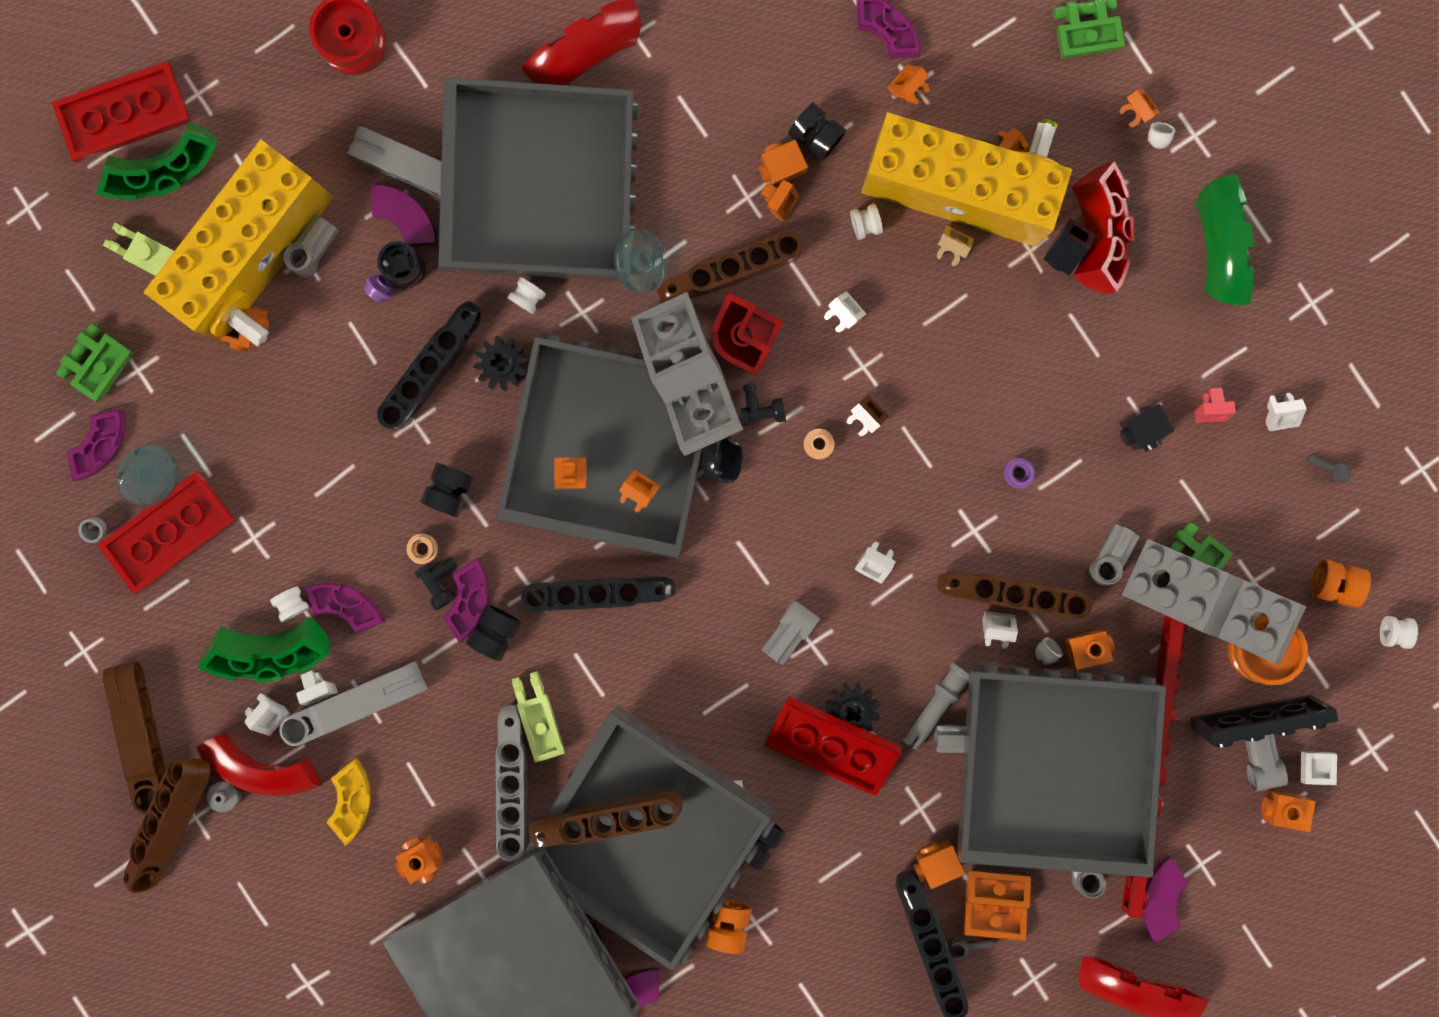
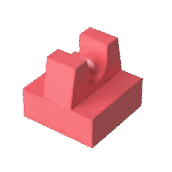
M1210 388L1208 393L1203 394V404L1194 411L1195 422H1226L1236 414L1235 402H1225L1222 388Z

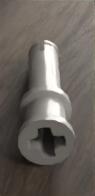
M953 662L949 665L951 669L943 681L935 685V695L907 735L902 739L907 745L913 746L912 748L916 751L920 750V747L950 704L954 705L955 702L959 701L958 696L969 681L970 674Z

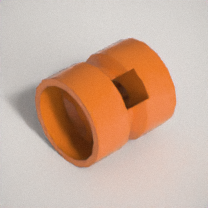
M1322 559L1318 562L1312 575L1311 595L1314 598L1331 602L1336 600L1338 604L1360 608L1366 601L1370 591L1371 574L1367 569L1355 566L1344 567L1340 562Z
M726 899L717 914L710 913V920L714 923L708 927L706 946L715 951L729 954L745 952L748 934L744 928L750 924L752 907L741 901Z

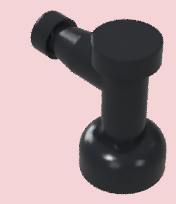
M755 384L743 386L746 407L740 408L743 426L750 425L749 422L773 418L778 423L786 422L782 397L773 399L771 406L759 408L755 394Z
M452 557L434 568L428 563L414 572L417 578L421 577L433 596L430 604L434 611L441 609L456 598L452 591L448 589L443 590L437 581L451 569L454 570L458 567Z

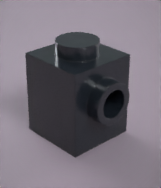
M1070 218L1049 246L1043 260L1048 262L1053 269L1062 271L1070 276L1089 251L1096 234Z
M1160 404L1151 406L1119 423L1122 428L1119 431L1125 445L1131 446L1133 450L1143 448L1145 452L1162 444L1160 439L1174 432Z

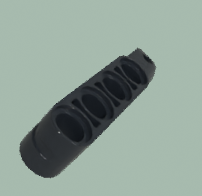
M472 301L462 303L456 308L444 326L433 334L379 406L377 419L383 427L392 430H402L409 425L463 353L466 342L479 326L481 307ZM449 334H454L456 337L455 346L449 350L444 349L443 339ZM430 359H436L438 363L437 370L432 374H426L424 370L425 363ZM416 383L419 387V393L415 398L409 399L406 395V389L410 384ZM398 408L400 419L396 423L391 424L387 418L388 413L391 409Z
M660 576L537 582L524 588L521 594V601L524 607L530 611L630 607L637 603L661 602L675 595L676 590L672 579ZM627 583L635 585L638 591L636 599L631 601L624 599L621 594L622 586ZM594 585H601L605 588L607 595L603 602H596L592 599L590 592ZM567 586L575 591L576 596L573 603L568 604L561 600L560 591L563 587ZM659 586L663 587L664 593L658 594L656 588ZM534 588H538L544 593L545 598L541 605H535L530 601L529 595Z
M910 869L902 871L896 877V889L940 1010L944 1017H965L969 1009L968 1001L936 913L927 900L918 877ZM922 908L928 910V915L924 920L917 921L913 919V914L916 910ZM930 938L938 939L939 942L936 948L931 950L924 948L926 940ZM945 967L949 969V973L945 978L939 979L934 977L935 972L939 968ZM951 997L960 999L955 1007L949 1008L945 1006L946 1001Z

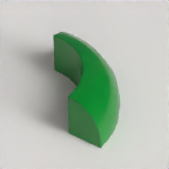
M188 121L179 139L168 149L157 155L142 159H122L108 155L96 195L118 200H138L139 198L157 195L160 197L181 188L184 183L200 173L213 154L217 138L205 128Z
M1237 174L1219 177L1207 184L1199 193L1195 205L1201 218L1205 237V291L1210 297L1222 303L1250 305L1254 284V267H1250L1248 248L1254 247L1251 221L1245 222L1243 205L1247 204V200Z
M307 617L290 630L264 636L242 634L220 626L203 652L197 668L209 674L236 681L237 677L256 679L257 683L279 681L285 675L295 672L304 673L321 662L329 654L330 641L325 631L310 617Z

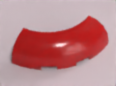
M617 0L601 7L602 12L595 14L588 20L583 16L563 29L566 36L556 39L550 45L546 42L521 66L522 70L533 83L568 86L578 76L598 62L616 52L634 46L639 38L641 29L640 13L634 0Z
M1112 161L1090 171L1072 187L1082 209L1085 228L1096 234L1089 251L1082 258L1073 275L1083 285L1100 293H1117L1131 264V260L1127 259L1129 244L1134 242L1135 239L1134 217H1129L1125 199L1130 197L1119 168L1115 161Z
M226 732L195 747L200 757L208 761L210 769L229 784L247 792L267 796H289L307 792L323 785L309 758L291 764L267 765L259 763L241 751Z
M1083 957L1079 972L1081 988L1116 1006L1145 1017H1200L1207 1007L1209 1000L1182 986L1166 984L1156 980L1155 983L1145 979L1137 981L1138 975L1117 966L1101 957Z

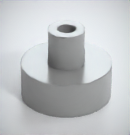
M225 780L213 784L207 793L209 806L217 812H228L235 808L241 800V790Z

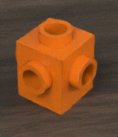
M430 835L420 840L418 836H415L401 845L402 850L395 856L397 860L395 865L400 876L403 879L407 878L409 884L420 880L421 884L438 875L436 870L444 862L443 853L438 843L433 841ZM415 858L420 860L421 867H419Z

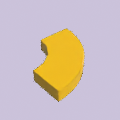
M358 758L354 759L331 778L337 792V804L334 813L326 823L345 846L360 832L370 808V784L366 771Z

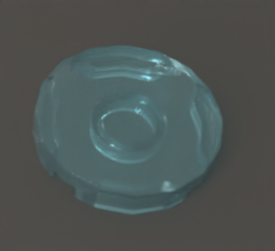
M648 230L630 231L624 234L616 245L614 254L616 272L625 287L633 292H648L660 286L666 274L667 259H663L662 251H665L657 236Z
M153 444L146 445L148 447H138L132 450L122 460L117 474V478L120 479V486L118 485L120 493L127 500L141 506L155 505L163 501L173 491L178 481L179 468L176 459L169 451Z

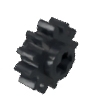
M496 336L494 346L487 341L483 342L486 348L485 353L481 351L475 352V355L482 359L481 363L474 364L473 368L480 371L483 370L478 380L485 382L490 379L488 387L491 390H494L497 384L500 383L501 389L507 392L509 382L519 387L520 384L516 377L518 375L527 376V372L521 369V365L528 364L529 360L519 357L525 349L522 346L513 349L514 340L512 338H509L504 345L502 339ZM499 357L508 361V366H504V371L495 367V362H499Z
M846 682L843 684L844 692L840 693L838 690L833 689L832 695L835 701L826 700L825 702L826 707L833 711L827 713L861 729L865 727L866 730L872 732L873 727L870 720L877 721L880 719L879 714L873 711L880 705L878 700H870L873 696L872 690L867 689L862 693L859 682L855 685L854 690H850ZM847 707H850L852 709L857 707L858 713L855 714L853 712H850L848 714Z

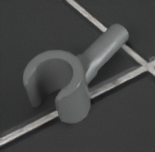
M1309 455L1307 462L1332 471L1331 481L1341 483L1350 481L1351 468L1348 465L1327 462Z
M957 937L951 941L952 947L960 945L964 948V951L952 954V958L958 961L964 960L968 952L994 947L992 939L966 942L963 938Z

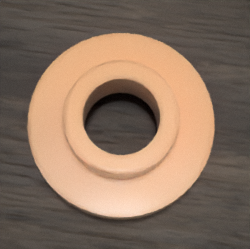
M814 429L806 435L804 450L811 458L824 459L833 452L834 438L827 430ZM817 438H821L825 442V447L821 450L816 449L813 445L814 440Z
M425 533L416 534L408 541L407 554L413 562L427 564L437 556L438 544L431 535ZM421 543H425L428 546V551L424 555L418 551V546Z

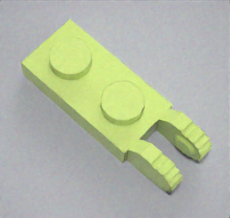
M114 223L112 229L124 237L127 236L133 239L128 250L112 240H105L103 244L106 248L124 256V260L155 276L174 253V250L139 232L134 233L117 223Z
M538 671L530 673V681L536 697L526 699L524 685L519 677L512 679V684L518 701L516 704L534 761L537 763L565 754L566 750L548 695L544 692Z

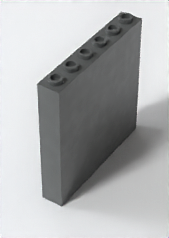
M444 77L439 271L625 281L628 273H633L634 255L629 254V242H634L635 224L629 222L630 212L635 211L636 194L630 193L631 181L636 180L637 170L636 162H631V150L637 149V132L632 131V120H637L638 101H633V90Z
M544 334L543 338L535 337L496 520L680 558L703 448L686 456L683 455L666 405L651 381L643 354L634 353V357L622 355V350L604 346L603 351L591 349V343L574 340L573 345L562 343V337L551 334ZM710 413L701 415L699 421L706 419ZM586 457L587 489H555L554 458ZM634 469L661 486L646 508L643 507L639 512L634 511L637 503L629 497L624 503L620 502L622 493L619 490Z
M979 664L978 670L970 669L957 857L960 862L1153 878L1166 686L1156 683L1155 677L1137 676L1136 681H1125L1124 675L1105 674V679L1092 678L1093 673L1073 671V677L1061 676L1060 670L1042 669V674H1030L1029 668L1010 667V672L998 671V666Z
M616 706L605 719L547 816L567 813L577 807L663 790L676 791L682 797L683 809L671 826L577 845L565 843L544 848L584 912L673 971L678 962L685 964L694 950L690 946L694 937L701 939L710 925L706 921L710 912L717 914L726 900L722 894L727 886L733 889L743 874L738 870L743 861L749 864L755 856L759 847L754 844L761 835L766 838L775 824V821L771 819L775 808L624 709ZM660 803V808L664 813H674L672 806L667 803ZM629 809V813L634 819H643L641 812L636 809ZM599 815V819L604 825H612L608 816ZM569 821L570 827L573 830L581 831V827L577 822ZM530 842L522 857L540 846Z
M543 847L537 848L397 929L382 942L388 958L397 966L404 984L411 989L418 1001L419 1009L427 1017H636L641 1008L635 995L551 857Z

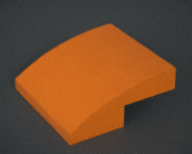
M968 871L962 935L1026 941L1031 877Z

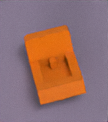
M257 307L245 309L244 313L268 331L269 320L267 319V310ZM230 332L220 338V340L230 343V348L238 351L248 352L249 348L257 347L242 334Z

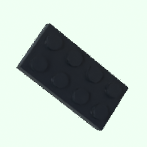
M1311 694L1190 717L1192 729L1211 745L1220 748L1232 746L1234 741L1244 739L1250 742L1265 739V735H1292L1296 733L1297 729L1308 728L1318 730L1326 728L1328 723L1338 722L1337 710Z

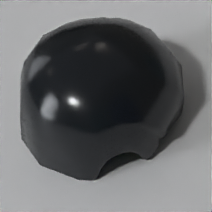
M728 436L703 448L701 452V467L709 479L722 483H732L738 479L743 463V452L740 443L732 441V437Z

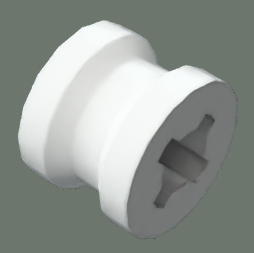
M875 204L868 205L865 210L854 209L850 211L853 229L858 240L865 239L866 235L871 233L875 235L883 233L881 218Z
M520 277L517 281V289L515 292H510L507 298L533 315L536 311L537 302L543 300L546 293Z
M298 586L288 589L270 600L272 606L278 608L281 622H285L310 608L307 602L302 601L300 597L301 591Z
M1394 616L1384 617L1380 626L1382 645L1386 647L1400 645L1404 649L1414 647L1418 636V626L1415 619L1404 618L1403 620H1398Z

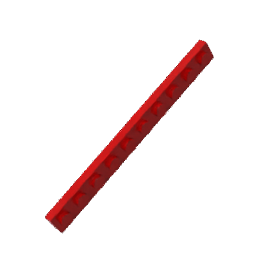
M1164 615L1155 674L1156 683L1166 686L1159 794L1160 787L1164 786L1166 782V768H1163L1165 755L1168 756L1171 749V739L1168 737L1169 726L1173 725L1176 715L1173 699L1174 694H1177L1180 688V677L1177 676L1178 665L1183 662L1185 654L1182 638L1183 633H1186L1189 627ZM1159 796L1157 817L1160 816L1162 810V800ZM1156 830L1155 846H1156V843H1157V830ZM1126 876L1121 909L1128 916L1141 918L1142 910L1147 908L1148 892L1145 889L1147 878L1150 879L1151 877Z

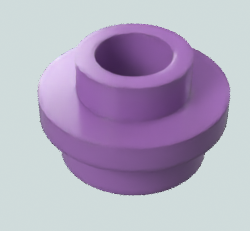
M374 274L368 276L364 290L370 298L376 302L384 303L385 300H390L394 296L393 284L386 277L380 274L378 276Z
M1024 458L1012 459L1004 468V479L1013 488H1025L1035 478L1034 466ZM1017 467L1021 468L1024 472L1021 479L1014 477V470Z

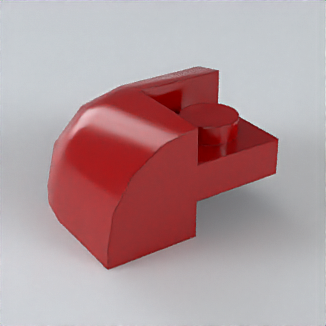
M728 292L712 329L713 346L719 356L728 363L758 376L784 321L757 309L755 305Z

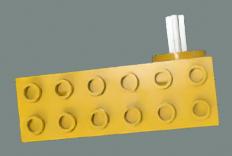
M887 112L875 144L861 193L1036 247L1054 231L1072 169L1061 166L1056 161L1047 158L1056 127L1051 126L1052 124L1049 123L1043 124L1039 122L1037 124L1029 152H1016Z
M260 139L143 293L194 332L222 341L220 340L221 337L235 329L259 347L262 342L264 343L267 340L269 331L244 313L245 309L251 307L284 264L283 254L286 248L296 243L315 214L321 216L334 199V196Z

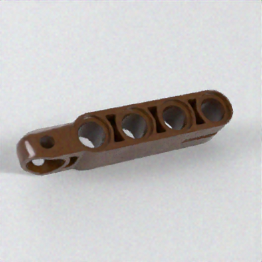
M783 231L698 263L689 271L668 278L659 287L657 294L662 303L685 292H688L692 299L759 276L796 261L801 254L802 239L794 231ZM789 240L795 243L797 250L792 254H785L781 251L779 245L783 241ZM756 251H762L767 255L768 261L763 265H756L752 262L751 255ZM727 262H734L738 265L739 271L734 276H727L722 271L723 265ZM706 273L709 275V284L705 287L696 286L693 282L696 274ZM670 289H676L674 293L669 292Z
M948 572L938 575L937 589L944 595L1075 620L1086 618L1092 609L1090 598L1085 593L985 574L974 576ZM952 579L955 580L954 586L950 585ZM981 580H987L990 584V591L984 597H980L976 592V586ZM1016 585L1020 589V597L1017 601L1010 602L1007 598V591L1011 586ZM1047 591L1050 594L1051 601L1048 606L1041 608L1037 598L1041 592ZM1077 596L1080 599L1081 607L1076 613H1071L1068 608L1069 600Z
M135 661L123 664L122 666L104 669L103 683L131 804L139 813L146 814L164 775L165 766L144 671L141 664Z
M173 758L169 762L130 848V860L123 874V883L131 893L145 892L159 883L167 864L170 863L209 780L210 765L207 760Z
M663 790L577 807L567 813L547 816L534 821L529 827V835L533 844L544 848L565 843L577 845L671 826L677 820L683 809V800L676 791ZM660 803H667L672 806L674 813H664L660 808ZM629 809H636L641 812L643 819H634L630 815ZM599 815L608 816L612 825H604L600 821ZM569 821L577 822L581 827V831L573 830L570 827Z

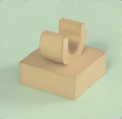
M946 225L938 243L940 247L937 252V258L941 259L945 251H951L955 256L951 265L956 266L961 257L966 259L974 238Z

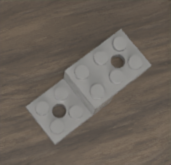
M688 292L631 317L651 381L666 405L683 455L686 456L742 431L743 428L720 365L706 341ZM674 326L671 330L664 332L667 327ZM710 413L706 419L699 421L701 415Z
M1147 539L1122 594L1203 633L1218 637L1277 665H1280L1306 609V606L1149 539ZM1168 572L1170 581L1167 586L1160 588L1157 582L1158 577L1161 573ZM1260 614H1266L1269 619L1268 626L1264 630L1258 631L1255 628V619Z

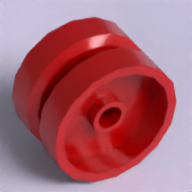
M324 0L315 8L309 20V36L314 48L334 70L345 75H360L371 71L381 62L386 51L387 37L382 24L364 1Z

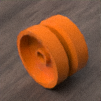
M1257 616L1254 622L1255 628L1258 631L1264 630L1268 626L1269 619L1268 616ZM1297 627L1280 665L1274 664L1229 642L1227 655L1232 667L1242 677L1264 685H1281L1292 681L1303 671L1308 659V644L1303 632Z

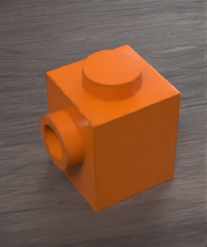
M796 140L784 145L781 142L774 143L765 148V153L761 154L762 165H759L758 169L764 183L770 182L772 186L778 188L782 180L791 182L807 175L808 166Z
M1096 629L1063 637L1071 668L1079 670L1113 662L1111 653H1115V645L1111 635H1107L1106 631Z
M1268 789L1267 797H1264L1261 803L1262 820L1273 826L1310 832L1316 801L1302 795Z
M949 840L939 844L936 841L927 843L920 847L921 852L915 854L918 863L913 866L921 883L927 881L931 889L965 875L953 845Z

